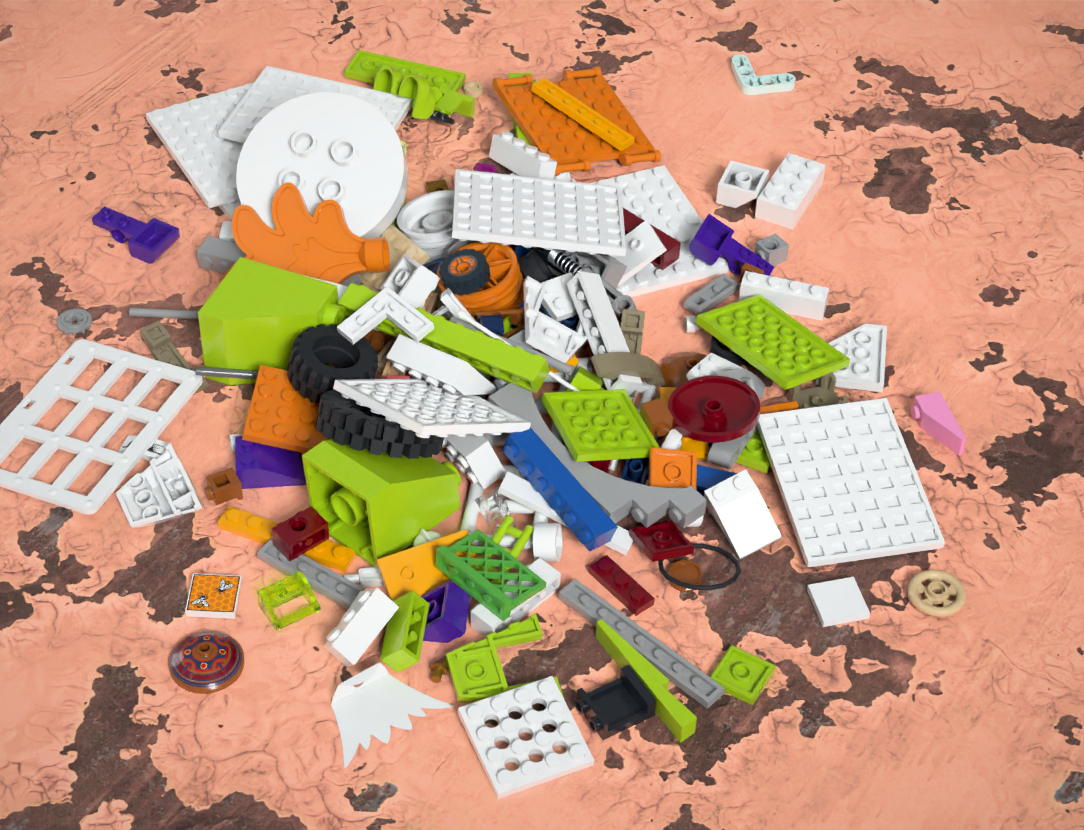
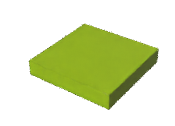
M731 645L710 675V678L723 686L725 693L753 705L775 672L776 665Z

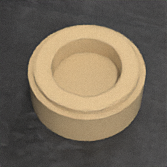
M470 81L464 85V95L473 98L482 96L483 85L481 83Z

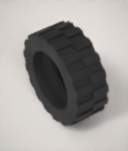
M532 249L517 259L525 278L529 276L540 283L555 278L548 265L535 250Z

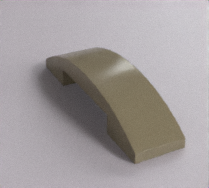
M623 309L620 328L630 353L641 354L645 311ZM636 390L629 397L635 398Z
M160 321L140 330V334L155 360L196 372V369L193 370L173 345L171 335ZM203 376L202 385L193 395L209 387L208 382ZM173 382L177 387L180 385L179 383Z
M613 352L594 355L591 358L598 377L616 379L621 374L645 378L649 385L662 387L666 385L659 365L645 355L630 352Z

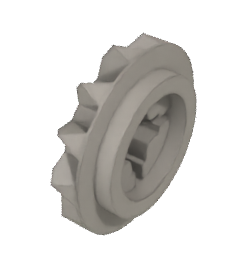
M83 309L64 311L57 318L59 331L64 332L66 335L71 333L74 336L77 333L84 334L85 330H89L93 323L91 314ZM74 319H76L77 324L72 325Z

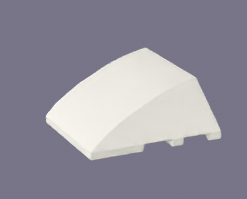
M171 443L165 447L166 451L157 460L153 458L150 461L151 465L144 472L134 475L116 492L132 528L159 524L181 517L192 511L203 509L204 507L187 470Z

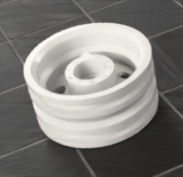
M454 190L436 191L417 197L406 204L397 216L399 231L430 257L423 265L433 260L447 257V250L458 241V239L452 238Z

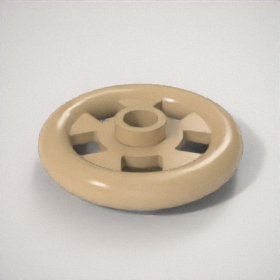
M926 570L920 572L910 580L908 585V597L911 603L918 610L930 616L945 617L953 615L964 606L966 601V591L963 584L955 576L945 571ZM929 580L931 583L925 587L922 582ZM941 581L948 583L950 586L947 588V586ZM924 593L926 599L921 600L918 594ZM949 594L956 596V600H948ZM933 603L943 604V607H935Z

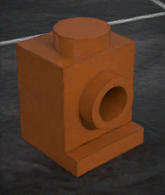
M233 468L206 477L207 487L204 488V491L209 501L214 500L216 505L235 498H238V500L243 499L242 484Z

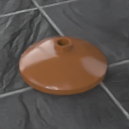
M683 352L666 359L660 366L666 382L664 387H678L689 381L686 377L687 373L707 355L697 352Z

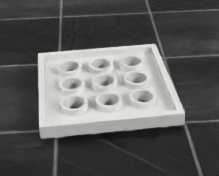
M553 676L458 708V715L497 799L594 765V758ZM541 703L546 709L536 711L532 708V705ZM512 711H517L521 713L522 717L515 720L510 718L508 714ZM493 719L499 725L490 728L485 725V721ZM546 724H551L556 730L549 733L544 731L542 727ZM527 732L533 738L529 741H524L518 735ZM497 741H505L509 746L506 749H499L495 746V743ZM561 745L567 751L563 754H557L553 751V747ZM531 754H539L543 760L532 762L529 756ZM514 762L519 768L515 771H510L506 769L505 764Z

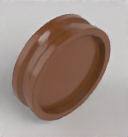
M680 560L673 563L669 568V575L681 582L693 585H701L702 569L693 561ZM669 581L670 585L678 591H694L693 589L680 587Z

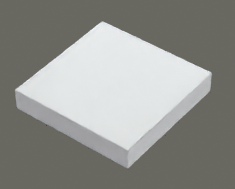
M854 577L810 584L807 587V592L822 627L865 620L870 617L869 609Z

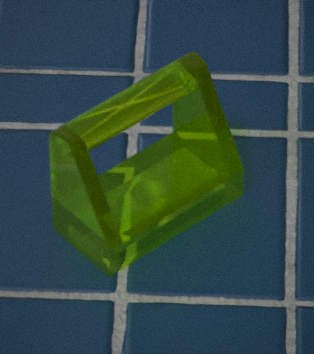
M301 571L257 591L259 607L276 631L321 611L320 605ZM302 595L309 603L308 606L280 619L277 618L273 608Z

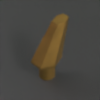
M446 656L434 662L430 667L433 671L431 681L434 683H439L442 675H446L449 670Z

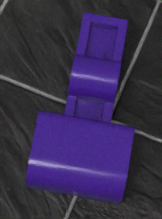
M105 206L92 217L93 225L110 231L112 237L117 242L125 243L129 239L130 255L149 264L154 263L180 237L179 228L155 218H152L146 224Z
M711 214L706 216L689 244V250L693 255L710 266L714 265L721 255L729 260L728 268L737 275H741L742 266L748 263L764 270V275L770 276L774 269L773 265L733 239L732 235L735 232L733 229Z

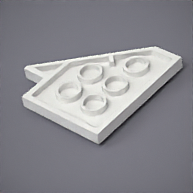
M865 323L829 343L850 359L848 367L833 372L836 377L835 387L883 392L887 326ZM821 377L816 379V385H820Z

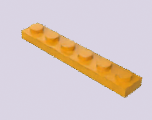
M545 77L532 84V92L596 134L599 138L611 144L614 148L623 151L633 145L635 139L633 136Z
M228 506L217 521L218 528L262 544H266L272 538V528L278 524L277 522ZM328 540L303 554L319 564L344 573L347 572L356 558L355 551L351 548Z

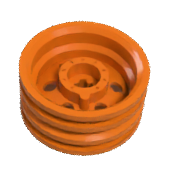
M475 242L455 250L475 249L476 251H481L485 255L490 269L489 281L479 291L468 295L455 294L476 322L478 320V316L475 315L476 312L512 310L522 304L524 300V279L515 252L509 246L494 242ZM439 266L436 275L440 277L438 286L442 293L446 288L439 273ZM502 315V319L506 318L508 315Z

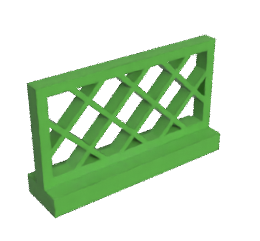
M479 529L448 548L442 545L436 549L435 567L502 621L510 617L512 609L546 588L547 582ZM478 539L485 544V547L470 546V544ZM467 552V558L458 557L455 553ZM470 553L484 554V559L470 558ZM487 554H497L502 559H487ZM470 565L484 566V571H476ZM487 566L501 567V572L487 571ZM504 567L515 568L519 573H505ZM487 578L501 579V585L492 584ZM504 580H518V586L504 585ZM522 581H532L535 585L533 587L522 586ZM504 592L518 593V596L512 600Z

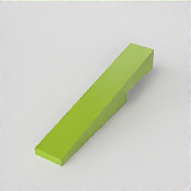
M602 619L598 620L596 623V639L620 669L627 665L631 666L656 699V714L679 743L694 734L697 717L668 691L669 679Z

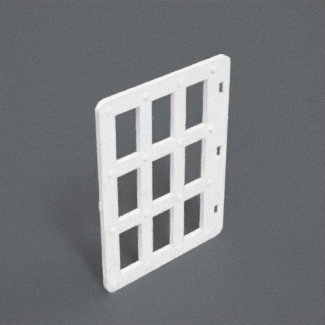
M86 339L75 341L0 424V465L23 438L42 443L41 447L17 474L0 469V487L82 514L90 515L96 513L202 385V376L195 375L196 372ZM69 358L73 359L68 365L64 364ZM94 358L112 363L110 368L89 391L70 386ZM127 368L146 373L123 402L104 396ZM161 378L180 384L158 412L138 406ZM59 398L78 403L54 432L35 426ZM29 402L33 403L29 409H25ZM93 408L113 413L88 443L69 437ZM127 418L147 424L123 453L103 448ZM57 449L77 454L52 485L32 479ZM92 460L112 465L87 496L67 490Z

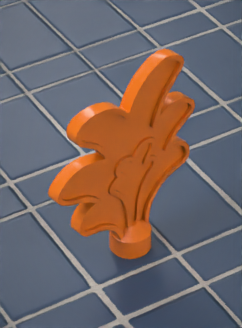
M284 183L273 197L271 209L276 230L269 227L256 210L249 205H240L234 210L231 225L232 233L238 247L247 255L244 257L246 259L337 284H342L351 276L359 273L388 272L390 253L386 237L365 239L353 234L346 223L343 208L338 202L331 199L321 202L316 207L314 216H312L307 209L300 190L292 183ZM233 264V265L227 270V272H226V273L224 274V276L222 277L220 283L222 282V280L225 278V276L228 274V272L231 270V268H232L235 264Z

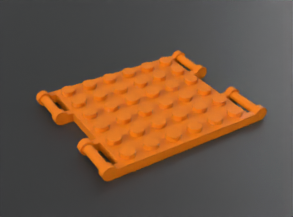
M599 66L578 71L563 70V80L552 83L635 138L633 145L623 151L614 148L611 144L599 138L596 134L532 92L533 78L531 74H525L523 77L502 79L499 77L493 79L495 91L530 144L537 147L541 153L549 154L550 158L557 161L554 176L564 172L590 171V162L618 159L623 166H630L631 163L659 162L661 160L660 151L655 150L603 77Z

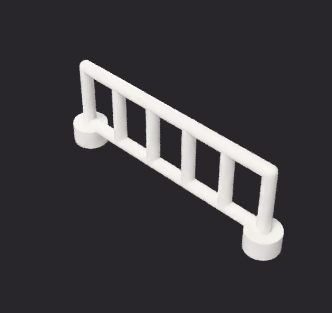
M577 358L579 364L573 366L574 370L571 375L561 371L554 374L568 383L579 366L593 374L591 358ZM549 375L544 380V382H558ZM560 383L559 392H568L566 391L567 387ZM534 400L540 414H549L542 400ZM553 422L551 432L563 444V438ZM502 432L501 435L484 433L483 437L488 440L493 449V446H504L510 434L507 432ZM502 465L506 474L510 472L522 479H526L515 465ZM504 474L499 479H504L506 474ZM471 482L460 531L467 529L468 534L473 533L479 513L535 514L532 526L534 527V532L523 549H533L535 561L538 558L545 562H559L561 560L563 535L560 523H548V517L512 499H482L484 489L478 483L474 485ZM485 534V535H487V536L491 539L494 534ZM505 534L499 545L512 549L518 539ZM478 539L472 542L473 546L485 547V544Z

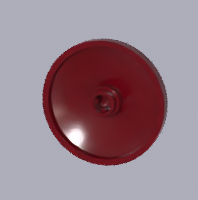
M703 376L691 379L678 386L668 400V409L674 418L672 426L682 435L702 442L718 443L742 437L755 427L760 417V401L756 392L744 382L725 376Z

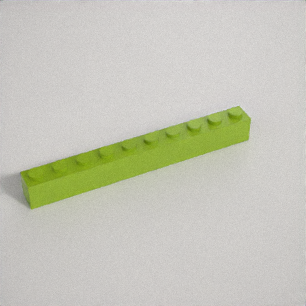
M350 283L338 301V305L345 307V317L348 318L378 293L371 291L364 285ZM420 307L415 308L434 323V330L419 342L466 361L474 369L534 393L538 392L550 372L547 360L539 354H531L519 346L513 347L499 338L493 339L481 331L470 330L461 323H453L440 315H432ZM388 318L375 327V329L395 337L401 334L413 339Z

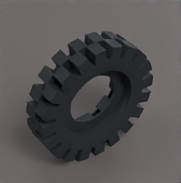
M330 390L321 395L315 426L317 431L322 432L324 437L334 439L333 442L340 445L350 444V448L358 451L369 449L370 454L380 456L382 452H385L389 457L401 458L402 455L408 459H419V456L428 458L432 457V455H438L442 451L444 437L430 435L429 438L418 437L415 435L416 432L401 428L399 423L386 420V416L371 412L369 407L357 405L354 399L344 398L342 393L336 390Z

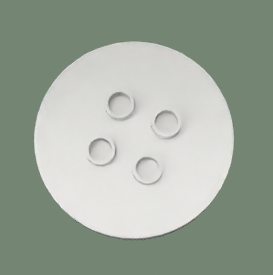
M311 93L293 98L279 105L256 124L248 135L239 155L236 171L237 191L241 205L252 207L269 227L276 230L271 209L273 197L284 183H292L300 190L307 209L312 216H314V211L321 202L329 199L334 200L343 208L346 223L353 234L365 239L376 238L393 222L405 199L408 186L407 158L394 127L374 106L362 99L343 93Z

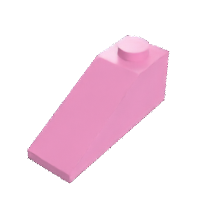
M935 392L915 396L913 406H911V415L913 419H916L920 428L957 455H963L966 437L942 394Z

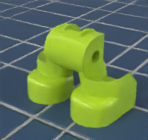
M393 67L381 68L376 75L373 90L413 99L411 117L427 120L433 114L437 102L442 98L441 90L438 87L429 85V82L423 76L409 74L404 78L402 71Z

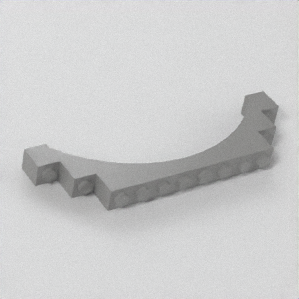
M524 330L508 338L537 351V349L525 342ZM495 377V384L499 390L489 396V402L531 422L530 427L614 523H617L631 513L637 522H641L647 528L666 514H669L673 522L685 528L705 514L707 500L691 485L687 488L647 486L612 476L585 461L575 462L569 449L556 438L542 419L535 405L532 392Z

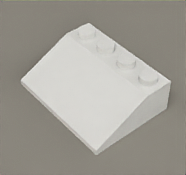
M401 334L397 337L386 357L393 363L392 367L397 371L404 373L406 370L409 372V375L418 380L425 378V381L434 387L441 385L442 389L453 395L455 392L462 395L493 394L499 390L468 362Z

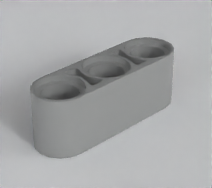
M756 425L742 437L731 441L713 443L708 454V461L731 469L753 436Z

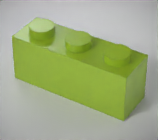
M410 591L393 601L399 608L387 622L380 660L397 673L418 663L420 660L430 603L414 591Z

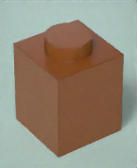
M660 398L641 404L640 415L653 437H661L668 434L672 429L674 418L664 399Z

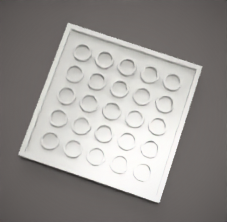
M425 379L335 380L333 389L342 393V397L354 399L357 405L371 408V412L386 416V420L399 423L401 428L416 432V436L421 438H429L430 435L448 437V434L465 437L466 434L484 436V433L501 435L502 432L512 434L530 429L531 422L477 395H462L458 392H455L453 395L442 389L441 385L434 387L427 383Z

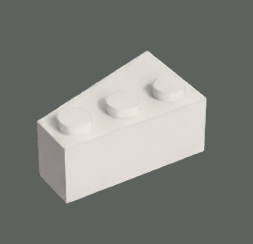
M378 588L360 591L348 611L343 615L338 626L327 636L326 639L328 641L324 648L345 666L355 665L399 606Z

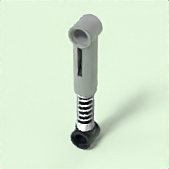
M534 247L546 264L552 263L565 274L571 272L575 276L579 271L595 273L590 268H583L582 265L579 266V263L572 259L571 256H568L567 253H564L563 250H547L541 247ZM601 278L615 316L620 323L623 309L638 311L631 296L622 294Z

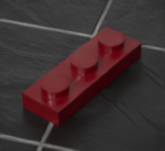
M608 555L588 566V573L635 616L654 605L655 598Z

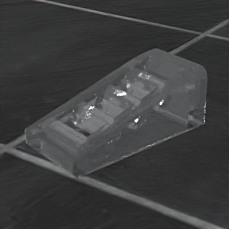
M499 487L475 499L492 534L496 532L502 522L496 523L495 518L501 515L503 518L506 515L512 517L504 495L497 492ZM494 498L495 503L489 505L487 501ZM498 507L500 511L492 514L491 510Z

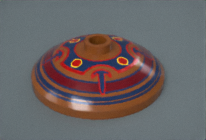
M202 631L183 638L172 649L168 660L169 672L173 681L184 690L198 694L214 693L229 687L240 677L245 664L244 652L238 641L228 634L218 631Z

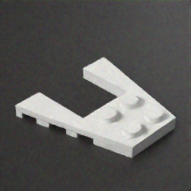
M527 276L523 283L525 342L552 358L567 363L588 340L582 323L579 319L575 332L539 312L547 286Z

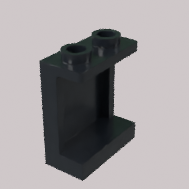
M627 665L620 669V678L588 693L583 688L578 689L575 706L577 711L581 715L584 714L587 718L591 730L594 733L597 732L601 739L605 740L655 716L656 699L631 666Z

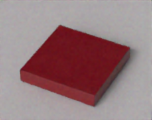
M672 521L652 524L647 528L645 526L630 528L629 536L652 562L694 553L695 547Z

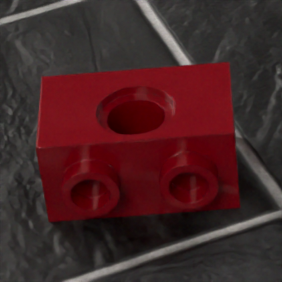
M310 506L272 528L273 545L289 561H292L329 539L328 522Z

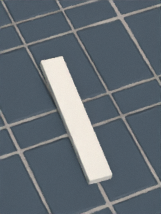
M507 472L497 491L498 493L565 525L563 520L529 481ZM618 526L611 541L604 545L626 556L633 539L629 536L630 531Z

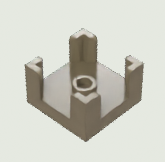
M833 372L821 377L819 387L800 390L801 385L790 388L788 394L789 402L797 401L799 409L849 403L846 396H842L841 401L837 398L834 392L836 377Z

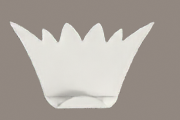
M377 663L340 683L334 693L331 707L341 735L344 768L353 759L359 743L365 750L369 748L370 735L387 744L391 734L390 725L399 729L412 730L408 714L425 717L426 714L421 708L443 709L454 706L425 695L390 675L381 663ZM363 683V684H362L361 686H359V687H354V686H353V685H357V684Z

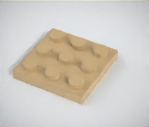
M392 224L379 236L386 237L390 253L388 272L356 274L360 275L361 283L377 293L382 291L380 287L404 253L421 265L430 258L426 252Z

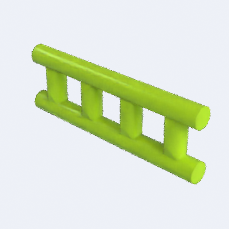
M506 515L491 539L498 545L505 534L518 539L511 550L501 546L517 559L533 534L534 527L526 525L522 531L511 526L514 519ZM481 554L479 558L484 559V554ZM487 554V559H490L493 554ZM474 565L473 569L484 571V566ZM487 566V571L501 572V567L498 570L492 566ZM504 567V572L508 573L511 568ZM493 579L491 583L501 585V579Z

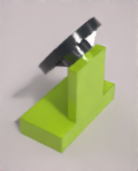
M440 87L442 98L435 105L434 110L436 112H433L430 118L449 124L455 123L454 119L449 118V115H452L454 112L471 118L475 114V98Z

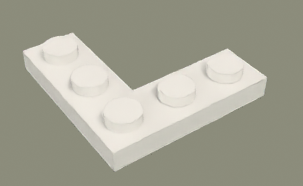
M386 287L337 326L339 334L354 345L383 320L388 318L415 341L419 342L434 330V323L389 287Z

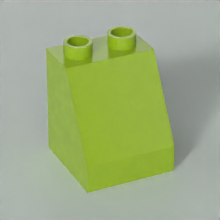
M240 257L198 312L204 367L259 371L260 365L287 370L294 340L301 332L312 326L316 328L320 324H325V326L336 324L339 326L344 321L345 307L338 305L337 285ZM206 376L208 379L227 385L256 383V379Z
M334 439L324 440L302 455L309 503L328 522L329 536L341 545L351 548L355 551L356 555L377 569V559L404 551L413 544L421 529L424 528L425 531L432 530L460 508L458 485L461 484V477L458 470L447 461L440 463L432 457L423 458L419 456V459H408L404 455L401 458L389 457L385 452H382L380 456L370 454L369 449L358 451L350 448V444L340 445L333 442Z

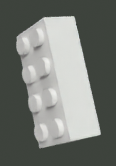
M788 153L757 198L755 218L793 230L823 185L826 165Z

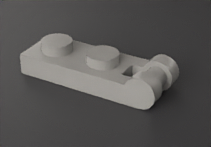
M723 273L687 298L683 308L693 311L695 316L708 312L738 291L739 283Z

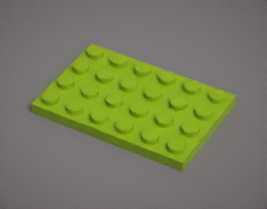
M760 294L699 314L696 317L695 323L785 390L825 376L830 372L846 368L850 363V359Z

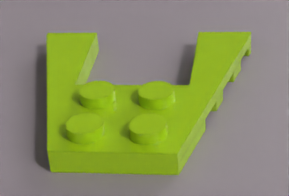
M536 614L530 615V618L525 621H517L510 624L507 629L501 632H493L487 635V638L477 643L473 641L446 654V663L458 702H477L536 682L532 681L508 687L496 650L498 648L542 640L543 633ZM557 676L553 677L563 696Z

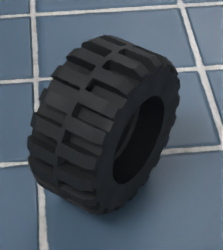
M320 324L316 328L312 326L301 332L294 340L287 365V376L295 391H299L300 396L304 399L307 397L314 404H320V398L323 393L335 390L333 389L335 380L374 379L378 368V356L373 345H370L369 340L365 337L353 345L338 333L336 324H330L329 326ZM323 363L333 364L340 368H333Z

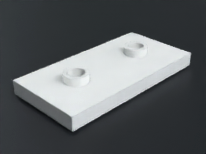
M647 220L625 235V256L614 257L627 266L618 286L667 250Z

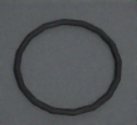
M691 543L695 548L719 552L735 564V574L724 583L693 585L681 582L671 577L664 570V560L658 561L659 571L667 580L680 587L693 590H715L727 587L735 582L741 573L740 563L731 553L707 544Z

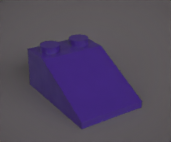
M235 436L236 475L241 481L242 489L307 485L301 452L242 440L243 436Z

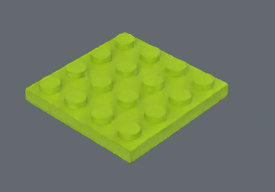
M625 389L543 393L541 400L575 462L649 458L651 447L660 448Z

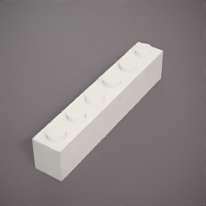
M579 271L567 283V287L593 354L630 352L600 275ZM620 374L616 379L603 378L607 390L625 389L628 395L632 394L642 384L640 377Z

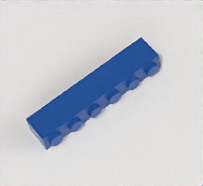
M530 427V429L514 432L508 435L502 448L506 457L512 461L520 473L533 485L534 489L544 498L589 552L610 542L618 526Z

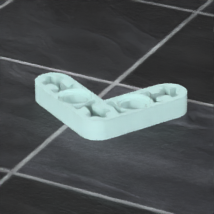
M735 55L732 57L731 69L741 92L746 95L791 91L795 87L796 78L792 74L782 73L756 76L746 56Z

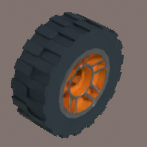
M475 249L458 250L448 255L443 260L439 270L445 288H449L454 295H468L479 291L480 288H483L488 283L491 275L485 255Z

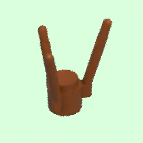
M524 307L512 310L480 311L475 313L476 316L510 315L512 324L518 327L503 335L502 337L508 339L521 330H525Z

